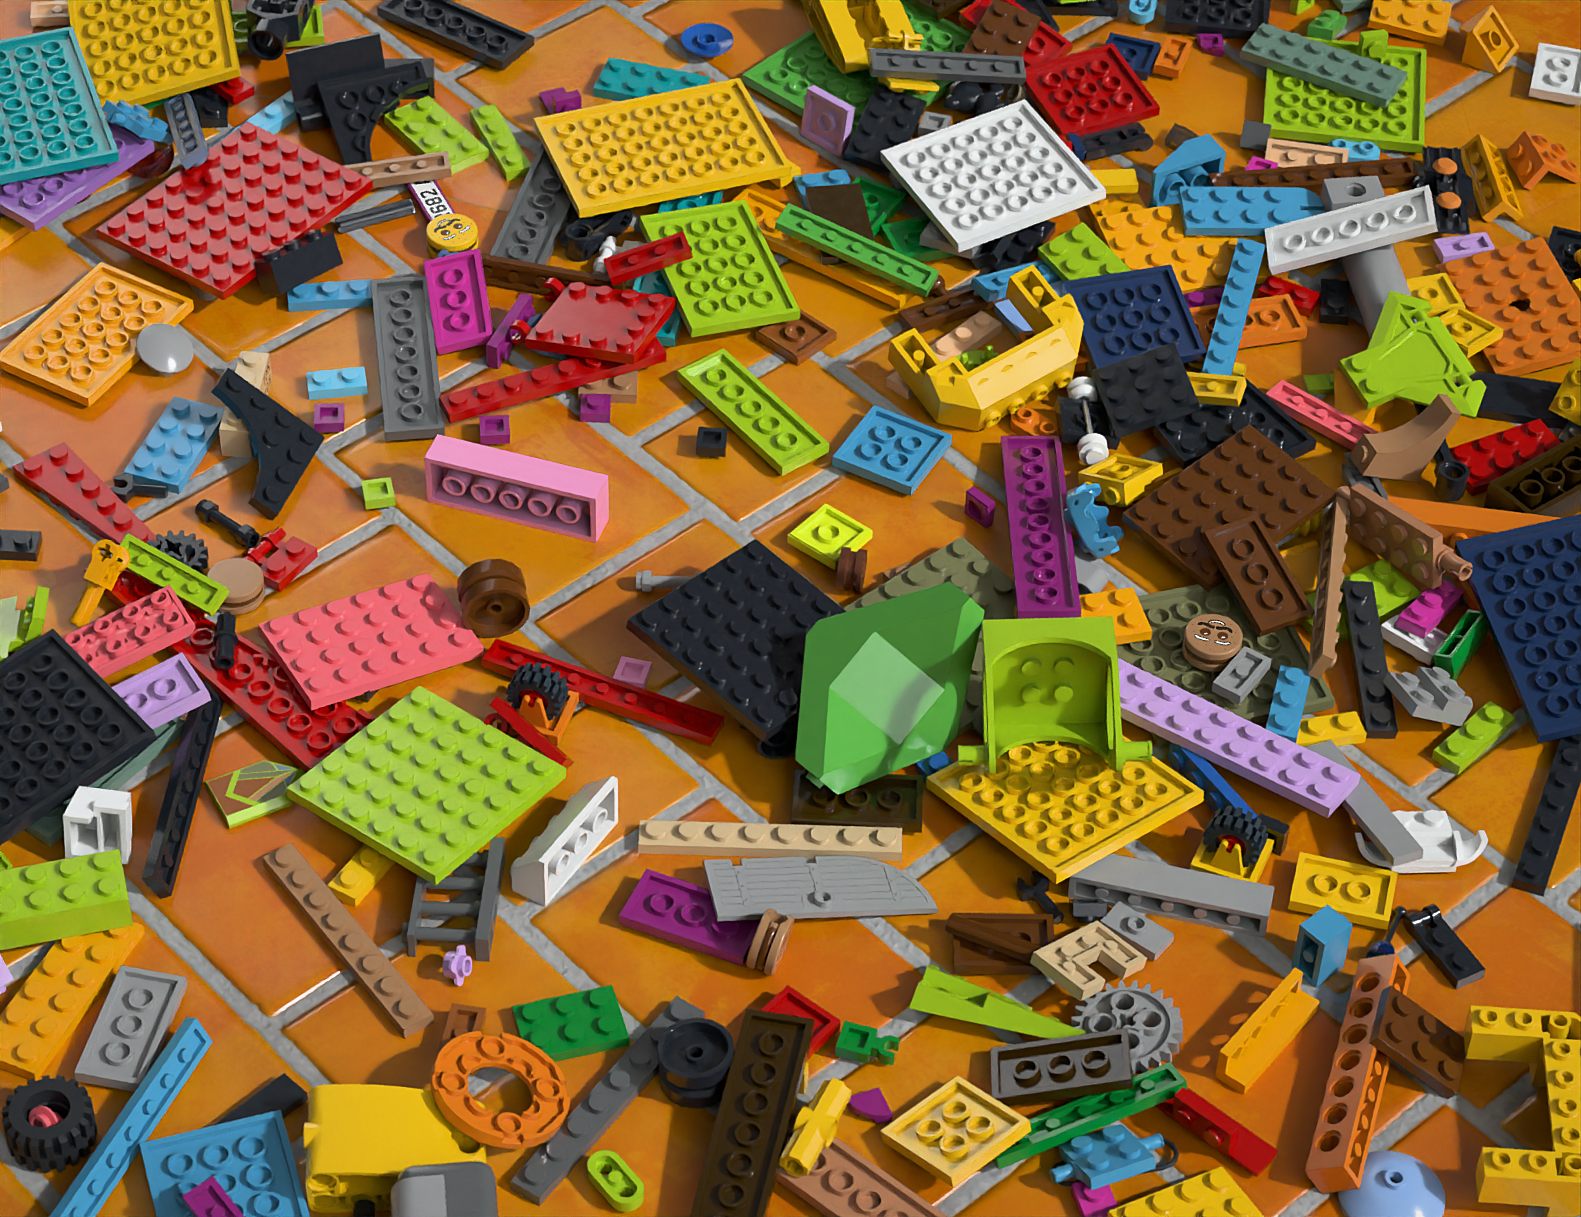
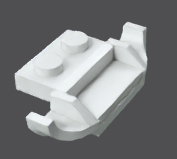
M1395 811L1392 813L1423 848V858L1393 867L1374 843L1365 841L1362 833H1355L1356 843L1363 857L1371 863L1389 867L1390 871L1398 873L1456 872L1458 866L1475 860L1486 848L1488 842L1485 830H1478L1474 838L1462 841L1459 831H1452L1446 811Z

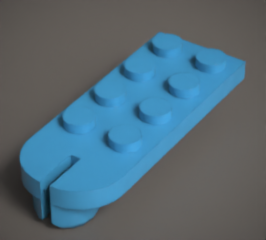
M1180 186L1178 191L1185 235L1265 236L1266 228L1325 213V210H1323L1324 203L1321 198L1314 192L1304 188Z

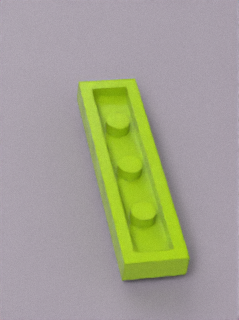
M484 105L469 110L470 120L489 149L506 181L527 176L531 164L496 105Z
M127 534L120 544L130 554V562L126 568L127 571L160 589L170 585L178 599L211 617L215 615L230 593L228 588L130 534Z

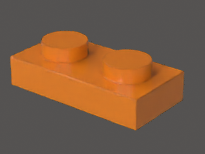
M1168 35L1154 63L1153 73L1178 79L1192 50L1193 41Z

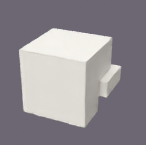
M79 786L63 814L65 859L119 849L122 864L128 865L132 858L131 838L133 836L131 792Z

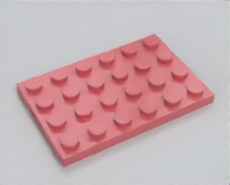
M429 573L258 624V634L311 710L362 695L369 690L370 692L484 656V646L473 631L465 627L462 617Z

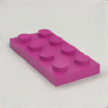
M479 248L424 261L435 342L439 355L487 344L494 332Z

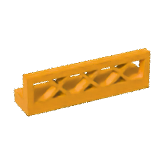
M1478 133L1460 149L1466 173L1472 178L1474 196L1481 216L1489 223L1504 211L1518 222L1524 216L1500 150Z
M1294 968L1219 1051L1215 1073L1217 1079L1244 1095L1319 1010L1320 1001L1300 990L1304 972Z

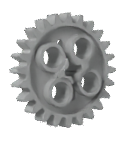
M1120 980L1118 988L1115 989L1109 983H1106V992L1102 993L1099 991L1093 995L1094 999L1088 997L1083 1000V1006L1075 1007L1076 1016L1071 1018L1072 1027L1086 1031L1085 1034L1128 1028L1133 1077L1136 1076L1137 1071L1144 1073L1149 1071L1150 1067L1156 1068L1161 1066V1061L1166 1063L1172 1062V1053H1179V1043L1183 1042V1018H1180L1179 1007H1173L1172 997L1163 999L1162 989L1151 993V984L1149 983L1143 989L1138 988L1137 980L1133 981L1131 987H1126L1123 980Z

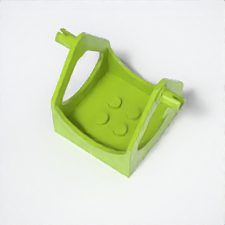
M1113 616L983 620L982 730L984 745H958V766L985 765V771L988 775H996V759L1014 747L1038 741H1063L1087 747L1104 757L1109 763V769L1115 772H1122L1123 765L1126 762H1152L1151 740L1125 742V739H1122L1119 664Z

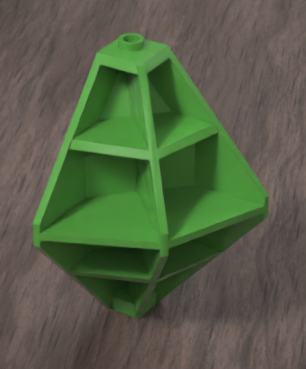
M946 582L827 617L816 622L806 634L795 756V760L809 771L805 776L819 789L825 784L834 793L839 795L945 751L957 736L985 612L970 596L951 582Z

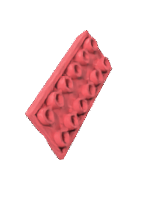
M168 585L64 635L62 638L101 678H104L190 636L196 627L172 587Z

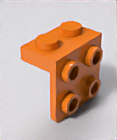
M1524 131L1504 154L1523 187L1532 190L1548 171L1575 183L1581 179L1576 171L1578 167L1567 156V149L1558 142H1549L1539 133L1534 135Z

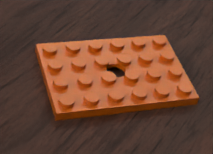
M1543 236L1436 265V274L1446 273L1465 304L1466 310L1504 329L1501 339L1479 351L1491 373L1517 377L1574 361L1575 357L1581 358V301ZM1516 300H1523L1530 304V308L1520 312L1516 307H1509V304Z

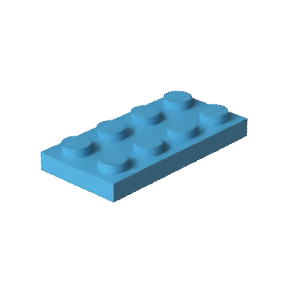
M174 396L123 473L132 474L134 481L138 484L168 486V492L180 494L218 436L225 408Z

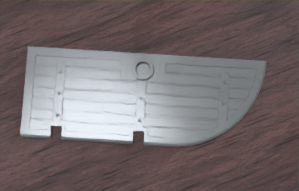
M847 855L814 856V863H807L805 856L740 859V866H733L731 859L703 860L702 862L717 921L761 920L768 908L776 910L777 913L783 914L784 917L786 914L793 918L928 914L938 912L933 898L917 880L894 866L870 858Z

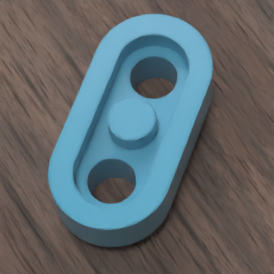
M1130 0L1128 17L1139 25L1151 22L1154 19L1157 0Z
M1336 139L1327 144L1330 147L1349 149L1347 162L1379 160L1380 149L1368 141L1360 143Z

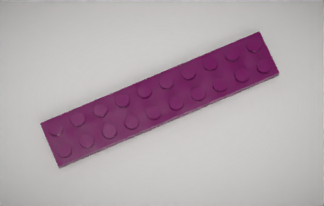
M1001 436L1000 446L1017 619L1081 617L1071 525L1064 515V510L1067 509V491L1060 437Z

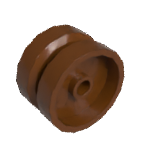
M486 559L466 568L458 578L457 594L461 604L462 620L468 630H472L475 635L485 638H500L514 633L523 627L528 620L530 604L526 593L525 579L521 569L514 563L503 559Z

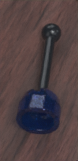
M1395 907L1393 911L1395 917L1385 939L1375 941L1369 947L1366 958L1395 954V949L1390 942L1400 920L1407 914L1405 907Z

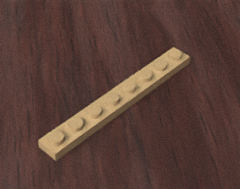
M640 820L638 853L744 857L805 856L810 859H814V856L847 855L865 857L877 861H902V828Z

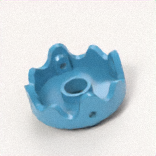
M1085 482L1067 492V509L1064 510V515L1071 526H1075L1079 534L1078 542L1085 553L1090 551L1094 557L1102 559L1120 550L1117 542L1124 536V531L1119 526H1108V508L1106 506H1097L1093 503L1094 498L1101 493L1100 485L1097 483L1087 485Z

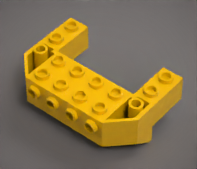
M1032 264L1009 277L1006 297L1034 330V337L968 372L955 355L941 362L918 331L913 328L890 341L888 360L937 423L979 431L986 426L992 427L1002 417L1009 413L1016 414L1019 409L1033 400L1039 401L1049 391L1057 387L1063 388L1072 381L1084 322L1071 294L1068 293L1060 298Z
M1470 1005L1464 1028L1466 1059L1529 1063L1531 1086H1541L1547 1089L1553 1147L1552 1152L1482 1147L1475 1172L1478 1202L1543 1206L1544 1217H1576L1581 1215V1017L1575 1012Z

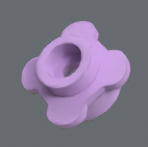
M458 945L456 951H448L443 960V973L445 977L454 979V984L461 986L464 982V977L469 976L472 970V959L466 955L464 945Z

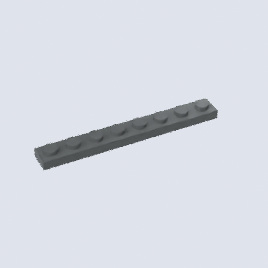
M676 996L565 1119L558 1132L547 1140L511 1179V1190L540 1206L659 1072L657 1047L661 1035L669 1026L681 1020L691 1018L705 1019V1011Z

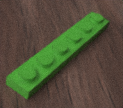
M790 203L787 204L775 222L776 230L921 296H927L938 278L939 270Z

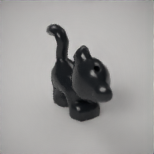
M953 81L948 88L947 97L942 102L943 107L948 110H957L966 114L975 112L974 117L1008 106L1009 104L1007 101H1000L999 96L1004 94L1003 86L1000 83H993L989 87V92H983L979 83L969 81ZM956 121L953 125L958 124V123L963 122V121Z

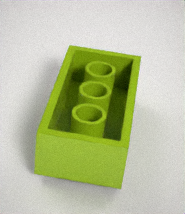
M119 849L0 871V950L133 925Z

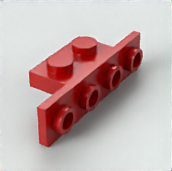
M1182 1087L1174 1095V1098L1155 1105L1159 1110L1256 1178L1277 1157L1276 1148L1189 1088L1187 1090Z

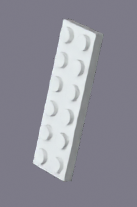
M1429 185L1266 228L1265 237L1271 274L1275 275L1438 232L1432 194Z

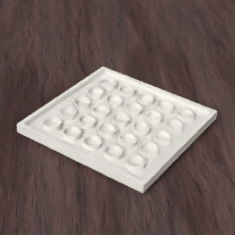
M1025 99L881 151L882 162L958 252L1106 198V189Z

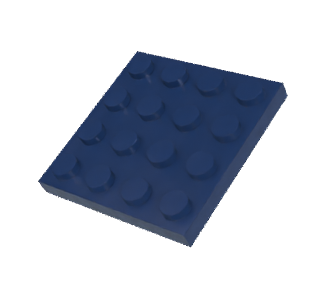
M1171 264L1063 281L1062 291L1064 296L1068 293L1071 294L1084 322L1081 340L1093 370L1172 342L1175 343L1183 363L1205 359L1207 351Z

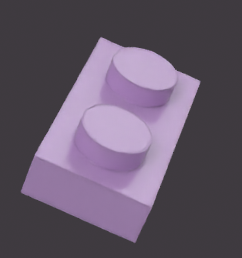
M1486 232L1434 239L1432 247L1441 264L1496 249Z

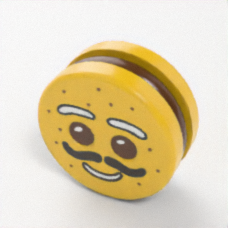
M444 214L434 218L426 227L427 251L436 259L439 252L444 249L450 253L456 251L461 253L462 250L477 249L478 229L476 223L469 217L461 214Z

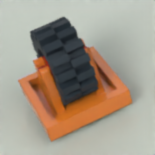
M531 662L526 663L525 666L520 665L506 690L508 695L507 703L553 744L558 746L579 702V692L570 691L569 686L565 685L567 682L565 678L559 679L560 673L557 670L552 673L550 671L552 667L546 665L545 669L541 668V663L537 662L534 667ZM498 720L497 729L500 730L502 727L501 720ZM510 725L508 734L517 736L519 733Z

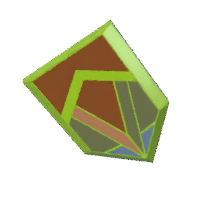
M262 760L205 781L204 785L230 829L291 806L293 801L287 798V787L303 776L305 772L297 767Z

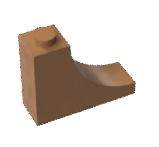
M1438 394L1422 413L1406 424L1382 433L1363 434L1349 457L1363 476L1417 482L1461 413L1447 395Z

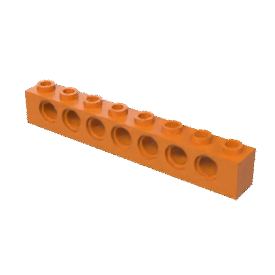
M1396 953L1360 959L1356 974L1353 977V987L1350 999L1346 1004L1344 1022L1340 1027L1337 1049L1333 1054L1330 1077L1327 1079L1323 1104L1319 1109V1120L1316 1131L1312 1136L1313 1143L1309 1159L1305 1163V1171L1308 1178L1312 1180L1321 1194L1360 1188L1391 1058L1371 1045L1369 1040L1382 990L1391 985L1406 996L1411 977Z

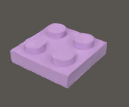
M815 85L807 88L800 135L835 155L843 157L850 142L855 107Z

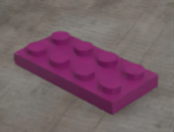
M646 869L619 915L620 925L743 966L747 960L753 938L761 921H717L709 889L650 869Z

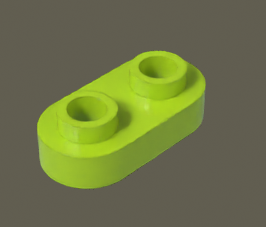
M601 1150L590 1156L587 1162L588 1179L609 1204L622 1212H629L639 1208L644 1200V1185L617 1153L610 1150ZM606 1171L609 1172V1174L603 1175L601 1174V1172Z

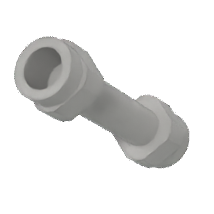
M643 570V572H636V590L651 592L652 588L676 589L694 577L652 575V571Z

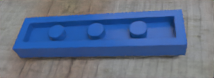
M1170 742L1168 753L1170 765L1175 770H1179L1187 780L1204 791V799L1212 811L1217 812L1221 807L1225 810L1227 806H1232L1233 811H1236L1237 807L1243 808L1242 813L1247 814L1249 810L1254 813L1253 819L1258 817L1204 757Z

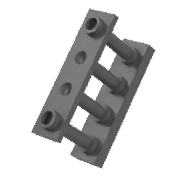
M494 837L490 841L489 850H483V853H474L461 864L482 866V870H486L485 875H479V878L447 876L435 886L417 875L410 921L404 922L402 928V942L408 943L409 957L416 956L418 940L470 943V947H475L476 961L490 962L505 865L504 837ZM427 888L476 891L478 895H482L481 901H475V904L425 901ZM423 914L474 917V921H478L477 927H471V930L421 927Z

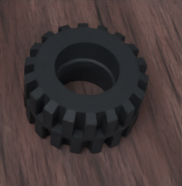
M50 1075L42 1076L41 1080L35 1081L34 1078L28 1080L27 1085L24 1087L19 1085L14 1089L15 1095L7 1097L5 1101L6 1106L2 1109V1123L9 1152L12 1157H15L16 1162L20 1166L26 1164L27 1169L34 1172L37 1168H40L42 1173H50L51 1169L56 1168L58 1172L63 1171L66 1165H77L79 1157L86 1158L90 1153L89 1147L95 1145L97 1126L92 1100L88 1096L86 1088L84 1086L79 1087L78 1081L72 1078L69 1081H65V1076L57 1075L55 1079L50 1078ZM46 1106L53 1112L59 1113L64 1120L55 1126L42 1128L31 1125L29 1123V1115L35 1107Z

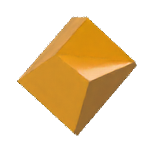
M1493 5L1488 6L1458 28L1466 40L1462 63L1494 75L1501 72L1519 48V45Z

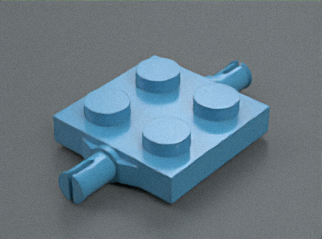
M106 100L102 110L107 113L106 119L109 123H114L121 127L124 126L141 138L171 144L174 140L172 132L169 130V125L158 118L150 117L148 115L149 110L143 106L135 104L133 107L122 100H119L118 103Z
M1122 1124L1108 1126L1102 1131L1087 1136L1075 1137L1072 1141L1059 1145L1060 1158L1066 1165L1050 1169V1178L1054 1184L1070 1178H1076L1083 1181L1091 1190L1156 1169L1155 1157L1150 1151L1164 1147L1163 1137L1161 1134L1156 1133L1143 1139L1136 1138Z

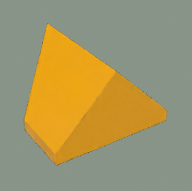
M1333 367L1336 409L1369 426L1393 407V402L1388 401L1367 410L1344 374Z

